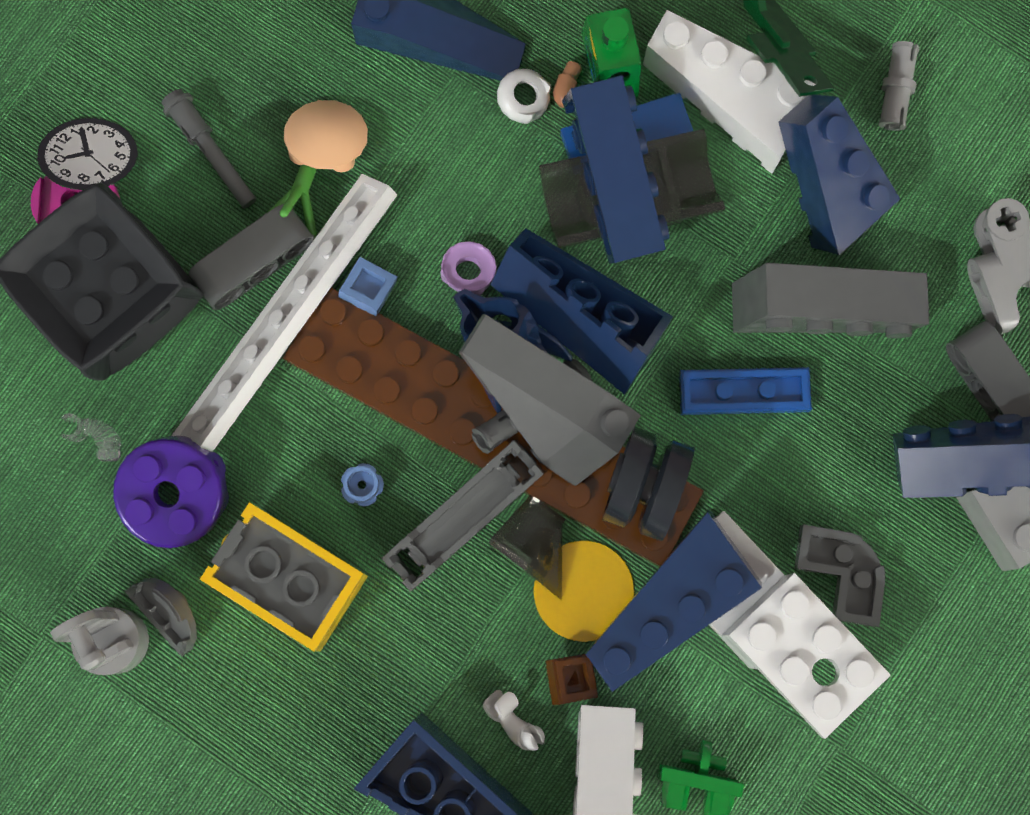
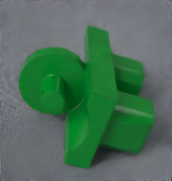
M701 740L698 752L682 749L680 762L695 765V771L659 763L656 777L662 781L660 790L661 805L663 807L686 811L690 787L706 790L702 809L703 815H730L735 796L742 798L744 783H740L736 779L708 774L709 768L725 771L727 758L712 755V742L709 740Z

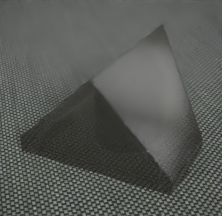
M530 495L489 541V545L492 550L561 600L562 528L566 519Z

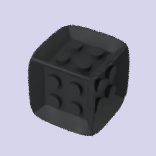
M96 183L71 197L24 235L0 259V284L9 297L67 361L80 369L85 377L97 381L106 380L109 376L122 370L140 357L180 323L193 310L199 300L203 298V293L196 288L190 277L172 255L134 214L123 207L116 193L103 183Z

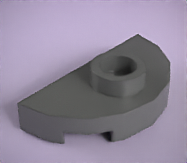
M143 578L125 590L129 598L181 657L193 649L197 639L196 623L188 606L187 599L181 592L157 578Z

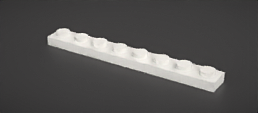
M361 174L172 436L189 437L202 448L213 452L397 197V194L389 185Z

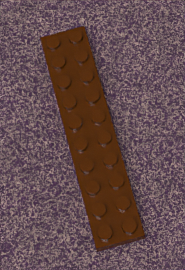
M333 288L329 289L296 335L283 357L285 362L480 469H483L512 441L518 440L546 472L524 491L525 494L658 567L671 554L704 490L686 481L676 513L663 541L640 534L638 523L643 508L641 504H638L631 522L624 528L602 521L610 494L607 492L620 452L624 453L625 447L622 446L616 456L576 486L541 464L530 451L532 448L520 432L502 442L490 453H484L475 444L472 438V429L480 426L498 413L490 402L482 383L465 360L379 313L377 316H374L338 298L339 292ZM511 453L504 464L505 466L510 464L521 476L518 479L521 483L524 479L527 480L531 477L528 472L529 468L518 456L514 457Z

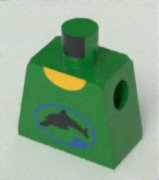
M629 8L586 16L582 28V38L592 83L610 79L613 74L619 72L625 76L623 78L625 86H632L637 99L639 96L641 58Z

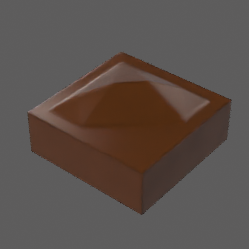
M586 654L545 660L552 705L598 698L594 667Z

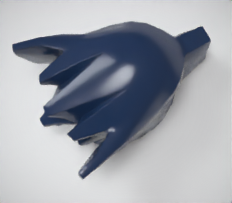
M463 289L453 296L462 317L460 330L464 342H466L483 314L491 318L496 315H506L512 322L495 321L544 352L569 362L573 360L572 355L556 337L541 328L534 320L530 311L525 306L520 305L517 299L509 297L484 298L467 289ZM485 389L496 412H501L502 407Z

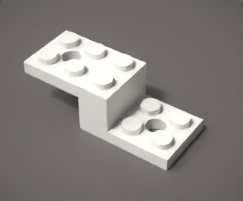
M723 511L716 519L762 581V588L709 624V626L748 668L758 669L821 738L826 739L891 675L795 573L784 575L729 515ZM823 658L832 662L836 671L834 680L824 686L819 685L812 675L814 664Z

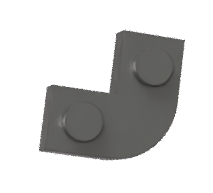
M801 525L794 569L837 576L833 614L841 622L879 627L885 587L884 566H881L874 550L859 535L845 531Z

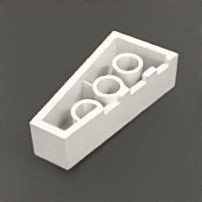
M581 705L578 714L575 777H578L574 791L573 815H639L633 814V796L641 795L642 769L634 768V750H642L643 723L635 722L636 709Z

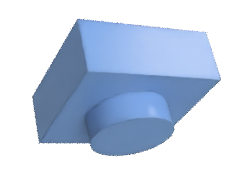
M359 257L340 288L338 298L377 316L394 288L397 276Z

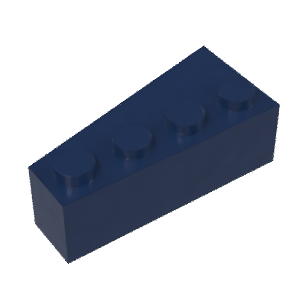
M527 228L509 245L491 282V286L503 296L517 299L520 305L525 306L530 311L537 324L556 337L564 346L624 395L652 354L673 318L672 315Z
M710 509L683 538L586 653L612 692L762 588V581Z

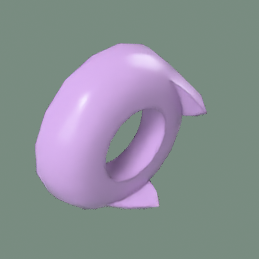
M470 241L457 243L450 247L443 256L440 271L442 281L457 292L467 289L481 296L495 276V258L489 249L479 243ZM470 261L478 265L481 273L475 279L466 280L457 274L456 268L460 263Z

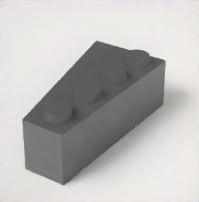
M765 263L732 283L733 333H847L848 336L886 333L887 338L913 336V330L929 324L927 273Z

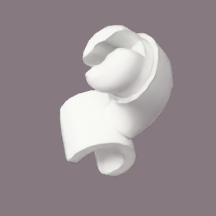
M496 690L483 703L486 714L494 721L500 722L504 731L516 746L523 750H538L537 743L543 745L545 741L543 730L538 726L523 721L515 715L513 710L518 706V699L514 693L506 692L503 695L502 691Z

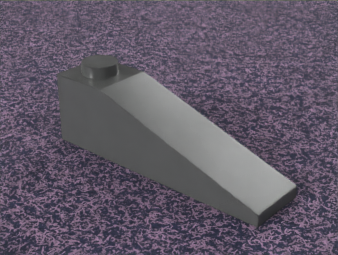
M485 314L481 316L459 351L487 392L495 397L508 415L507 419L514 429L518 430L532 448L530 451L536 459L572 485H578L616 456L641 416L605 389Z

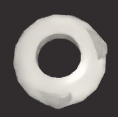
M516 69L507 73L500 81L497 89V102L501 111L509 119L528 124L539 119L547 110L550 102L551 84L538 72L530 69ZM527 83L534 88L536 100L533 104L522 105L515 99L514 89L517 84Z

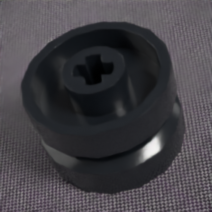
M634 427L624 453L620 452L607 489V492L610 494L602 521L624 528L631 522L638 504H641L643 508L638 523L640 534L663 541L679 505L692 465L695 447L672 440L665 446L658 464H654L653 460L658 445L656 434Z

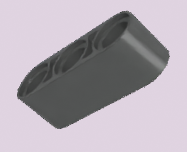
M284 204L275 207L205 256L190 269L188 273L190 279L203 293L204 298L213 310L222 309L233 303L308 249L314 240V236L293 208L287 217H281L280 210Z
M982 321L946 344V352L949 359L991 421H994L995 417L1003 414H1018L1022 417L1030 416V377L992 324Z

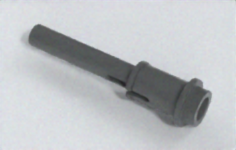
M182 89L169 93L161 102L164 107V115L169 118L172 117L190 145H197L242 208L246 209L253 205L257 200L210 136L212 128L205 122L192 104L193 97L191 94L184 93Z

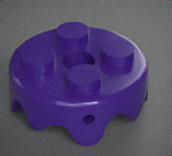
M186 436L159 437L136 447L125 457L118 468L114 480L113 499L122 523L138 539L156 547H183L201 539L214 529L229 501L225 479V463L217 453L202 448ZM163 481H169L178 488L179 500L176 504L169 505L160 499L158 488Z

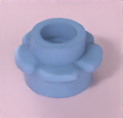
M362 463L357 467H350L341 478L343 497L349 503L353 504L356 502L362 507L373 504L377 500L376 496L381 494L384 488L383 478L381 475H377L376 469L369 464ZM360 481H364L366 483V487L364 489L358 488V483Z

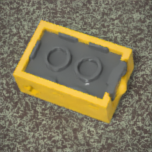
M249 502L241 514L244 517L243 521L237 520L230 533L223 538L221 547L211 561L214 566H208L200 580L310 650L321 652L368 576Z

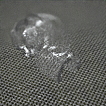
M71 413L62 416L61 419L64 421H76L78 427L73 434H62L61 437L71 442H80L87 435H90L94 439L95 445L98 446L96 456L99 460L112 462L120 459V446H122L119 435L110 425L97 419H83Z

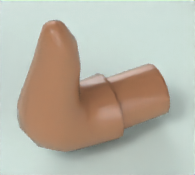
M567 62L562 74L558 75L554 86V100L562 108H564L562 99L571 88L577 86L576 81L582 71V67L576 62Z

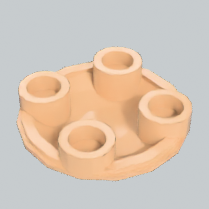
M318 100L303 105L291 114L284 127V142L288 149L290 160L297 165H307L315 169H333L337 172L349 171L354 167L355 159L361 155L367 144L368 127L362 115L350 105L336 100Z

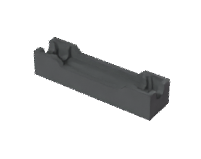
M518 440L512 441L381 559L389 568H393L401 576L402 583L411 592L546 472ZM511 453L514 457L518 456L529 468L528 472L531 475L529 479H524L520 483L518 479L521 476L510 464L505 466L504 462ZM408 548L410 550L408 554L416 564L425 567L418 577L397 555L402 550L404 551Z

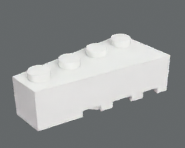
M666 10L647 45L643 65L674 92L680 93L683 99L687 98L701 110V115L712 124L714 122L717 123L733 137L732 141L744 151H750L762 162L761 165L773 174L786 150L778 122L806 96L799 97L774 63H764L760 56ZM808 80L804 81L808 85H816Z

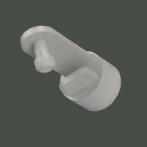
M99 607L89 610L63 622L50 632L54 642H71L73 655L81 669L97 675L122 674L132 670L143 660L149 645L148 630L143 620L134 612L124 608Z

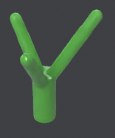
M300 165L292 188L269 211L284 204L280 210V216L287 217L297 200L301 198L307 228L315 239L317 232L309 189L317 169L307 165Z

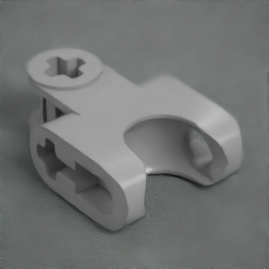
M1011 198L998 200L988 209L981 212L975 219L974 235L982 255L969 259L967 264L969 279L984 319L992 324L1000 335L1010 332L1019 323L1020 314L1017 307V293L1021 287L1030 288L1029 213L1022 203ZM1004 222L1006 226L998 227L997 223Z

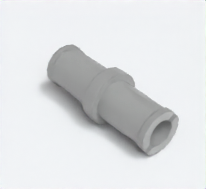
M898 41L892 44L888 77L883 79L881 87L885 95L881 118L878 123L879 127H885L887 130L900 131L906 128L910 95L915 93L917 85L913 77L917 53L920 48L919 45H913L912 42Z

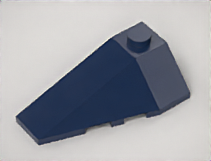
M358 0L351 22L357 45L499 81L507 73L520 69L526 43L457 0Z

